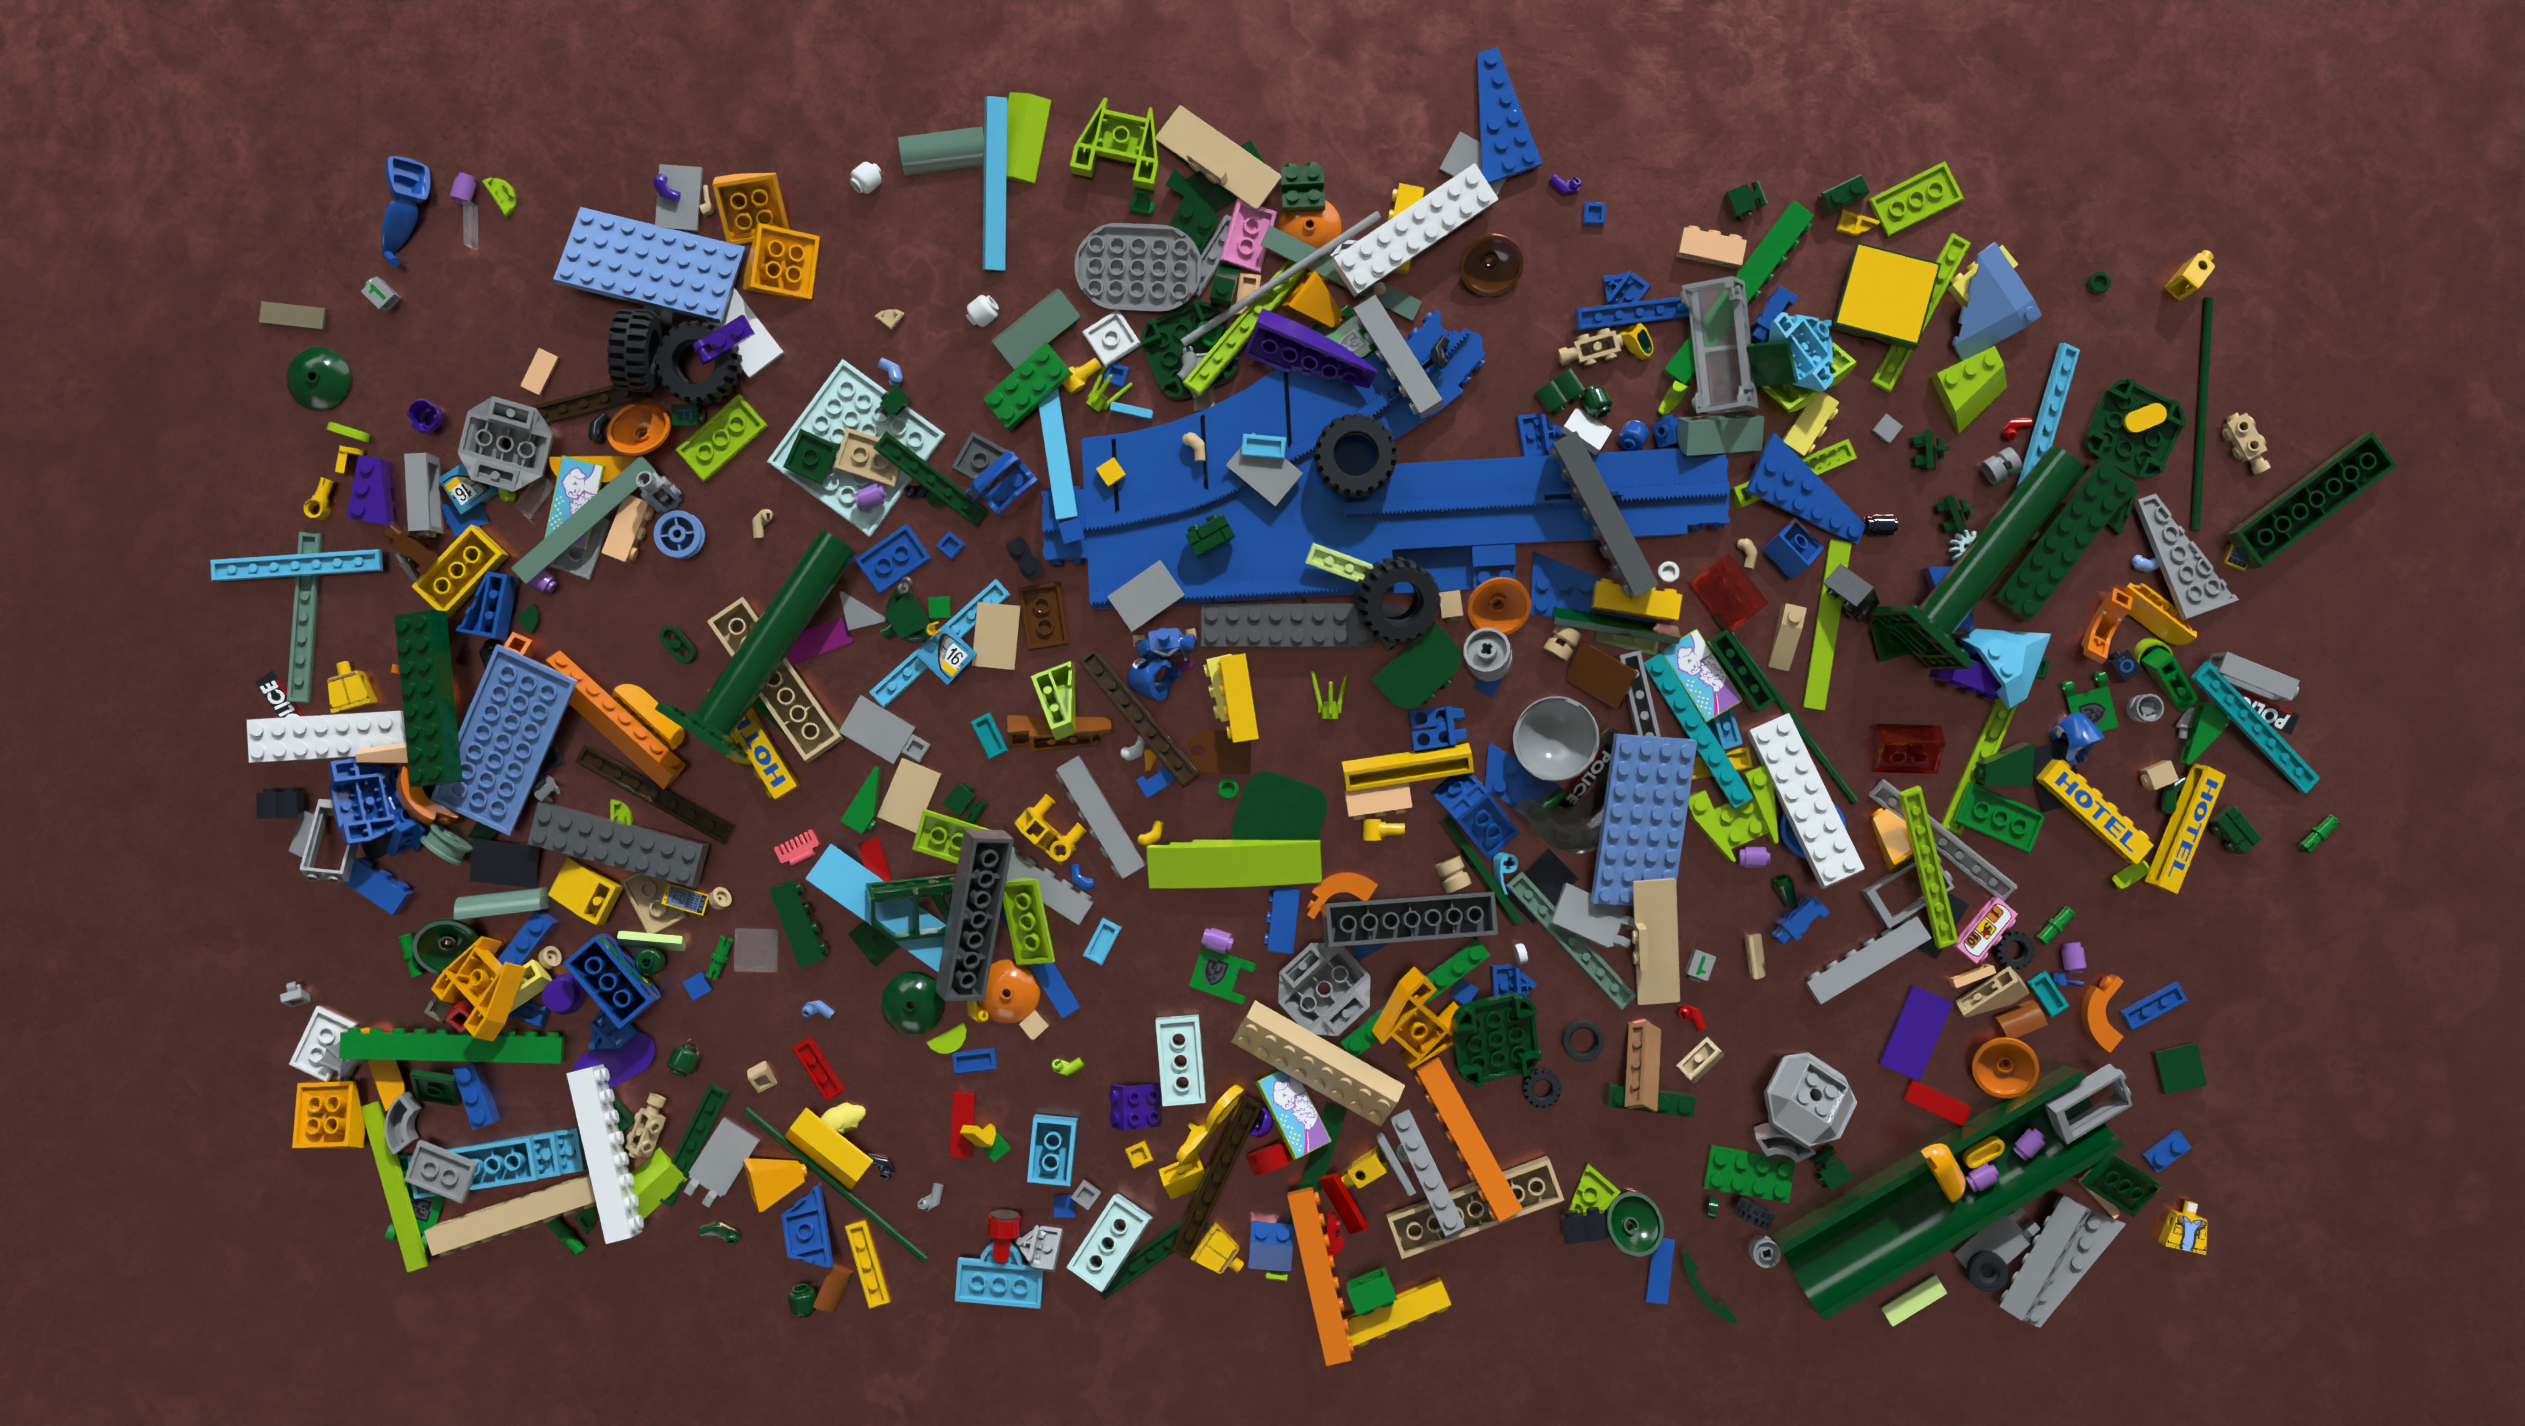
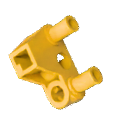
M1045 794L1034 808L1028 807L1014 823L1020 832L1032 843L1044 850L1057 863L1063 865L1076 850L1075 844L1087 830L1077 822L1066 836L1058 833L1044 820V814L1056 803L1048 794ZM1037 822L1045 829L1040 835L1037 832L1031 833L1029 831ZM1057 845L1060 847L1064 845L1066 847L1064 850L1066 852L1065 855H1057Z

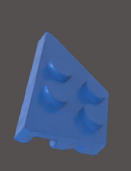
M1492 743L1488 744L1484 787L1489 793L1520 812L1560 787L1555 782L1545 781L1531 775L1518 759Z
M817 1185L812 1188L813 1191L806 1197L800 1198L792 1208H789L781 1215L787 1257L834 1268L822 1187Z

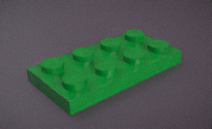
M1045 342L984 398V401L1004 426L1011 431L1073 373L1052 347Z
M1710 1145L1703 1187L1789 1203L1796 1162L1789 1158L1772 1155L1766 1156V1154Z

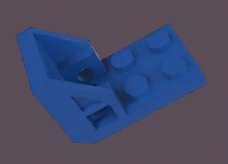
M1472 773L1449 776L1431 791L1436 800L1465 831L1487 860L1521 833L1489 791Z

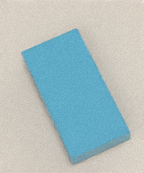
M1111 402V413L1153 421L1154 413L1152 410Z
M1243 434L1241 456L1284 460L1286 437Z
M1102 918L1083 956L1102 966L1122 927Z

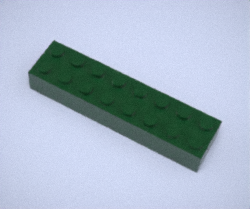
M2373 432L2362 434L2226 536L2251 569L2263 567L2398 465Z
M2096 459L2039 532L2040 536L2032 541L1992 593L1991 597L2024 622H2031L2137 483L2105 459Z
M429 609L396 615L394 620L410 787H432L463 782L446 611Z

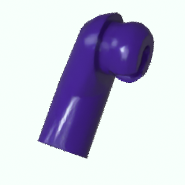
M658 174L654 178L653 184L659 196L679 202L681 192L669 189L666 175Z
M1554 174L1549 180V183L1562 194L1575 193L1582 185L1581 180L1577 177H1573L1572 180L1563 181L1557 174Z

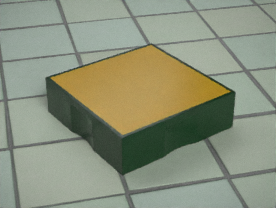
M1857 242L1853 249L1846 274L1845 286L1831 329L1859 337L1875 338L1886 344L1915 351L1919 346L1941 263Z

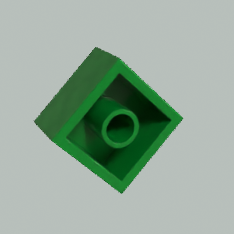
M1386 1267L1346 1282L1347 1292L1356 1315L1362 1314V1316L1371 1314L1374 1312V1308L1382 1306V1308L1389 1307L1397 1300L1395 1289Z

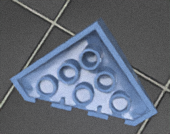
M1995 242L1977 254L1975 264H1979L1976 276L1970 277L1966 292L1970 294L1967 307L1962 306L1958 323L1962 324L1959 337L1954 336L1952 342L1961 361L2019 332L2042 316L2034 298Z

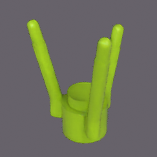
M1104 365L1086 401L1089 406L1098 412L1102 408L1107 410L1111 402L1117 400L1133 386L1132 383H1129L1106 402L1105 400L1108 397L1103 392L1113 376L1109 375L1099 391L1097 390L1107 370Z
M1311 670L1318 713H1321L1322 719H1338V713H1342V702L1348 676L1345 675L1343 677L1337 705L1336 701H1333V682L1331 681L1329 682L1328 701H1324L1323 705L1315 671Z

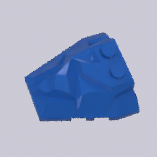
M356 759L330 761L329 776L331 783L329 785V792L337 830L342 834V839L346 845L370 842L393 831L396 825L414 819L406 812L398 798L396 781L400 767H383L379 763L374 762L373 764L356 762ZM423 787V791H424L425 795L427 796L426 788Z

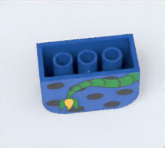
M606 933L595 935L563 963L618 1029L627 1027L660 998V993L648 976L642 975L637 971L631 956L613 937Z

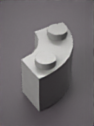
M410 1091L398 1096L386 1115L385 1138L393 1155L403 1151L419 1138L415 1131V1119L422 1106Z
M1769 1123L1754 1127L1756 1140L1766 1156L1784 1154L1798 1163L1816 1154L1814 1146L1809 1148L1803 1147L1772 1127Z

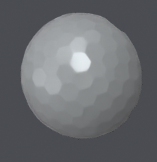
M1561 696L1546 697L1528 706L1520 715L1513 733L1514 750L1518 761L1531 775L1551 782L1568 781L1585 772L1594 761L1600 743L1597 723L1588 709L1577 701Z

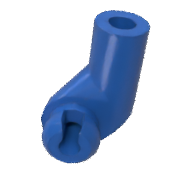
M1079 864L1069 865L1073 885L1082 891H1089V889L1094 888V880L1092 878L1087 879L1081 875Z

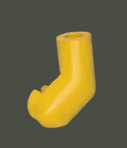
M1154 820L1151 832L1138 836V844L1147 847L1157 843L1161 838L1164 822Z
M967 1001L968 1015L979 1023L986 1022L989 1015L987 1011H983L978 1005V1001Z

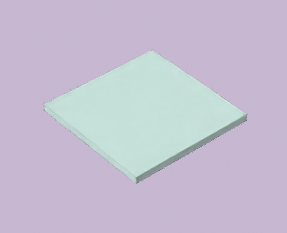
M842 359L767 462L871 537L902 496L904 488L910 485L913 479L901 470L896 487L893 488L834 469L836 458L823 485L783 468V465L800 428L841 446L846 427L881 438L887 431L926 462L946 434L908 406L895 419L890 415L886 417L878 407L880 406L879 403L882 402L881 397L887 391ZM876 483L879 487L883 486L887 498L884 499V504L868 510L858 509L853 494L858 493L857 490Z

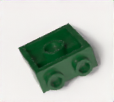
M1310 162L1306 166L1288 163L1285 167H1281L1283 212L1325 211L1323 165H1318L1316 162Z

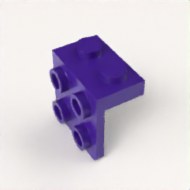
M1159 1084L1135 1086L1110 1085L1111 1128L1133 1130L1159 1127L1161 1125V1092Z

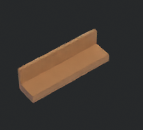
M1648 1022L1629 1024L1625 1107L1628 1109L1646 1107L1652 1111H1657L1661 1029Z

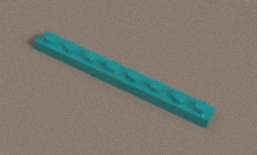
M1662 652L1644 662L1647 673L1688 738L1697 740V752L1733 809L1752 799L1753 796Z
M2205 661L2191 678L2301 793L2307 794L2320 777L2210 662Z

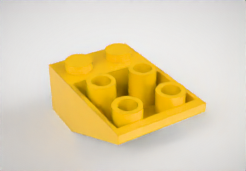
M567 857L548 895L576 915L595 925H602L607 921L624 886Z

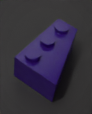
M364 455L358 456L346 518L384 526L392 520L396 524L388 461Z
M1972 660L1974 663L1969 669H1931L1929 677L1946 682L1949 686L1964 688L1966 692L1978 695V693L1982 694V698L1995 702L1996 698L2000 699L1996 692L2002 686L1985 664Z

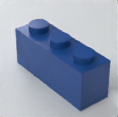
M366 857L355 858L349 882L343 883L389 914H400L413 895V892L409 890V886L400 880L395 881L392 879V875L384 869L379 870L374 867V862Z
M1274 886V891L1270 890L1268 903H1272V912L1267 911L1266 924L1270 925V931L1265 933L1264 946H1268L1267 951L1293 954L1300 895L1299 888Z
M543 909L534 911L497 960L502 965L505 962L520 966L525 965L530 961L559 921Z
M470 1062L453 1068L472 1130L499 1121V1113L482 1062Z

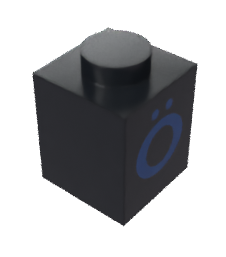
M2116 649L2108 655L2109 659L2104 662L2119 683L2128 682L2143 670L2128 649Z

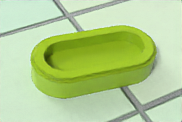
M328 423L327 430L367 443L369 442L370 434L337 423Z

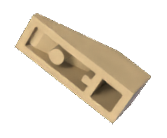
M1787 603L1780 606L1767 667L1789 672L1802 632L1807 608Z
M2009 966L1957 999L1956 1003L1966 1018L2012 1005L2028 995L2029 991L2021 977Z

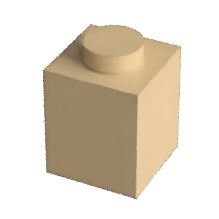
M1460 590L1438 593L1441 597V603L1439 604L1440 619H1446V623L1459 621L1458 617L1463 616Z
M2163 760L2140 770L2142 774L2140 776L2141 782L2148 790H2157L2179 781L2171 760Z

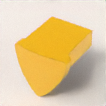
M340 445L335 473L344 474L347 454L363 455L364 450Z
M988 1124L984 1129L978 1126L963 1125L960 1133L975 1146L992 1147L996 1136V1129L992 1124Z

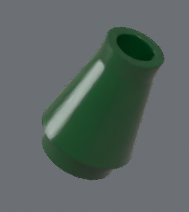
M1789 874L1775 878L1773 880V887L1782 899L1785 907L1790 908L1797 905L1794 879Z

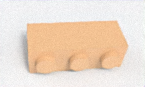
M1689 225L1681 231L1676 256L1739 269L1743 263L1747 240H1743L1739 235L1730 234L1729 236L1721 235L1720 231L1709 230L1705 232L1701 231L1697 226Z
M631 495L625 498L619 506L601 553L627 563L635 560L638 554V543L640 540H643L646 534L645 525L647 520L650 521L654 513L652 505Z
M1409 782L1344 791L1348 816H1353V820L1365 819V814L1374 813V817L1385 816L1387 811L1395 810L1396 814L1406 813L1408 808L1412 807Z

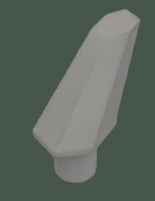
M399 552L396 553L395 557L400 562L399 566L415 583L419 577L412 559Z
M2188 708L2175 727H2179L2178 738L2187 739L2188 728H2192L2196 708Z

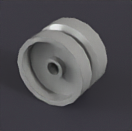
M1481 628L1474 631L1466 639L1464 658L1470 673L1474 677L1485 682L1496 681L1503 678L1510 671L1513 664V654L1506 635L1500 630Z

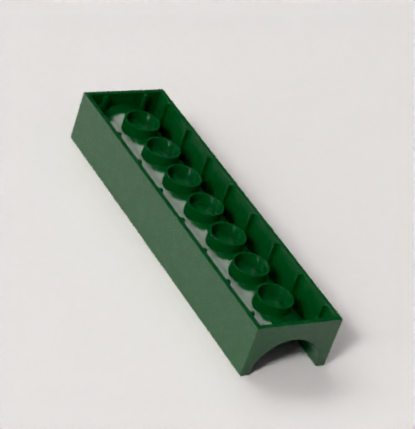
M2067 1065L2058 1068L2036 1081L2035 1085L2027 1093L2019 1097L2003 1100L1965 1122L1963 1126L1960 1125L1771 1235L1770 1237L1779 1246L1781 1256L1813 1311L1823 1321H1826L2098 1163L2110 1151L2115 1153L2125 1147L2122 1140L2105 1123H2102L2069 1144H2066L2055 1134L2044 1102L2084 1080L2085 1077L2082 1071ZM2088 1097L2064 1111L2068 1121L2093 1106ZM2028 1128L2032 1131L2036 1128L2045 1136L2043 1139L2045 1145L2032 1158L2029 1157L2027 1160H2024L2013 1150L2016 1146L2015 1142ZM1990 1136L1999 1137L2004 1142V1151L2000 1156L1987 1162L1989 1166L1993 1164L2000 1175L1996 1177L1998 1182L1981 1192L1977 1191L1974 1193L1965 1179L1966 1186L1963 1195L1954 1203L1950 1202L1923 1157L1921 1150L1933 1144H1945L1952 1152L1964 1177H1967L1968 1173L1976 1168H1969L1964 1163V1152Z

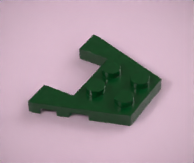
M1174 168L1165 186L1183 195L1184 198L1169 226L1187 234L1201 254L1221 218L1182 174Z

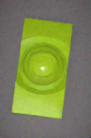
M1833 341V364L1830 365L1833 382L1827 388L1838 385L1857 365V362ZM1792 383L1762 386V389L1789 413L1810 405L1821 393L1820 391L1793 385Z

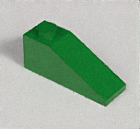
M2156 647L2141 660L2149 675L2179 712L2183 713L2198 700L2174 655Z
M2206 702L2197 704L2192 728L2189 729L2179 764L2191 765L2224 731V728L2228 726L2230 718L2219 706Z
M878 766L873 768L840 820L860 834L870 833L876 825L874 819L877 816L882 770Z

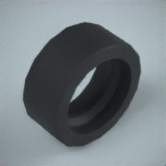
M1578 1020L1569 1024L1564 1030L1562 1045L1566 1053L1574 1060L1587 1062L1597 1058L1602 1052L1604 1037L1601 1030L1592 1022ZM1585 1028L1593 1032L1596 1042L1590 1052L1581 1054L1572 1048L1570 1039L1576 1030Z

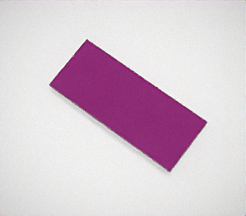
M844 616L803 631L787 654V659L791 665L853 643Z

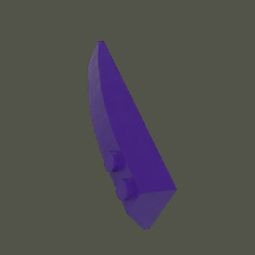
M1264 308L1260 312L1243 354L1284 372L1290 373L1292 370L1302 372L1301 375L1310 377L1312 374L1322 376L1324 380L1331 381V379L1341 380L1344 384L1370 388L1377 369L1335 341L1302 324Z

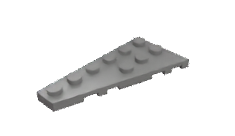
M2156 494L2134 501L2182 621L2239 600L2235 594L2232 595L2226 588V582L2218 578L2213 571V566L2193 541L2190 542L2185 536V530L2181 525L2178 526L2174 522L2170 511Z
M2091 1210L2028 1321L2024 1322L2040 1328L2126 1223Z

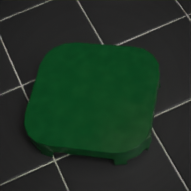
M1201 300L1193 301L1192 305L1155 320L1152 318L1147 321L1146 326L1143 328L1140 337L1143 351L1159 389L1168 398L1183 400L1193 396L1190 390L1183 385V381L1177 376L1183 367L1182 349L1185 347L1181 339L1196 330L1200 322L1204 320L1209 321L1219 315L1221 312L1217 306L1215 307ZM1222 322L1221 324H1219V325L1225 327V330H1224L1222 336H1223V335L1225 334V332L1227 331V328H1226V325H1225L1224 322ZM1202 336L1186 346V348L1191 346L1195 354L1208 353L1211 350L1204 346ZM1238 354L1207 390L1222 385L1235 376L1239 366Z
M2128 378L2112 383L2102 393L2082 438L2083 447L2093 459L2103 458L2119 471L2132 478L2140 480L2149 479L2162 473L2167 467L2165 464L2182 428L2186 427L2187 419H2185V414L2179 401L2164 397L2137 384V380ZM2153 403H2159L2165 407L2167 416L2162 423L2138 433H2130L2124 428L2123 419L2128 413Z
M1258 772L1250 777L1245 785L1232 823L1231 838L1232 840H1317L1327 812L1326 797L1320 789L1274 772Z
M1518 992L1505 993L1461 1005L1455 1011L1451 1019L1455 1066L1459 1075L1467 1083L1475 1087H1484L1483 1083L1514 1075L1522 1074L1523 1077L1531 1074L1530 1071L1536 1066L1538 1060L1541 1061L1542 1052L1538 1046L1535 1014L1538 1013L1536 1007L1525 995Z

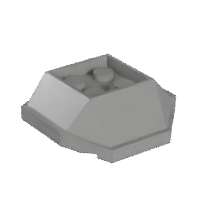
M492 396L467 412L457 453L466 467L471 480L514 492L544 476L554 434L537 408ZM504 438L510 439V449H506L503 446Z
M1310 943L1279 972L1278 1003L1298 1025L1316 1035L1339 1036L1370 1007V974L1344 946L1324 948V943ZM1321 983H1328L1330 991L1322 994L1318 991V986Z
M1808 1052L1782 1057L1764 1092L1765 1103L1769 1113V1124L1805 1148L1840 1139L1857 1105V1101L1845 1076ZM1810 1093L1814 1096L1815 1101L1811 1099Z

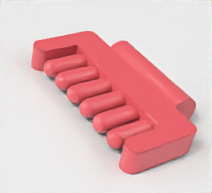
M810 829L808 833H804L807 843L801 834L799 838L795 837L794 840L791 839L789 842H785V846L783 844L780 847L776 846L774 850L780 863L789 861L793 867L815 856L816 854L813 849L820 845L815 832Z

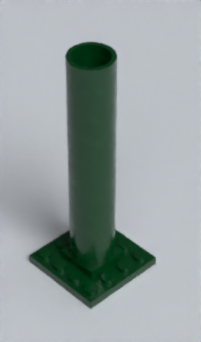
M2051 446L1919 607L1914 604L1875 607L1871 614L1930 669H1969L1974 662L1969 658L1970 655L1967 651L1958 648L1954 644L1951 636L2085 474V469L2081 462L2066 450Z
M820 529L694 713L689 710L685 713L669 702L667 705L659 702L655 710L748 770L752 764L747 759L749 755L733 745L735 740L730 738L857 553L829 532Z

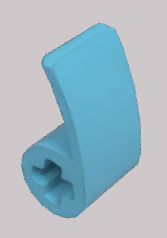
M1499 852L1493 857L1492 861L1493 878L1504 894L1508 895L1503 880V873L1514 872L1518 867V860L1512 854Z

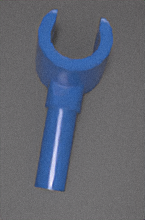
M2067 973L2053 974L2056 985L2084 986L2083 981L2067 979Z

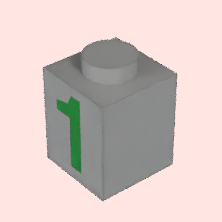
M377 276L369 279L364 285L365 288L361 291L378 309L385 313L401 299L384 280Z
M1692 948L1684 971L1689 974L1688 979L1701 983L1702 979L1708 981L1716 957Z

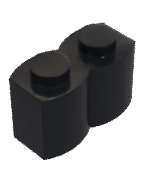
M1018 536L1006 544L1009 555L1018 563V568L1026 579L1032 582L1044 574L1042 564L1033 556L1030 545L1022 537Z
M264 788L263 793H256L257 819L304 817V792H297V788H283V792H277V788Z
M1599 1207L1587 1208L1586 1212L1578 1213L1577 1210L1565 1211V1215L1560 1216L1565 1244L1608 1239L1605 1213L1603 1210H1599Z

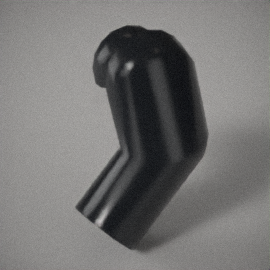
M1443 335L1440 336L1431 349L1433 364L1441 369L1448 365L1444 349L1450 342Z
M605 412L597 416L589 425L588 437L595 444L603 441L604 436L601 434V427L611 420Z
M907 485L904 488V494L909 499L924 498L928 492L921 485Z
M495 639L486 640L479 651L485 670L495 646L498 645Z
M869 1153L868 1157L873 1160L871 1165L878 1166L881 1173L880 1177L883 1180H889L894 1174V1169L889 1159Z

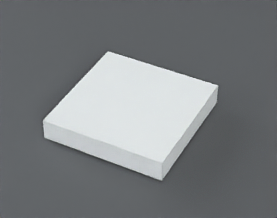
M1115 310L1083 331L1084 336L1105 368L1141 346L1140 341L1119 310Z
M1578 406L1561 430L1566 436L1577 430L1586 449L1594 455H1597L1612 431L1594 417L1589 416L1588 413Z

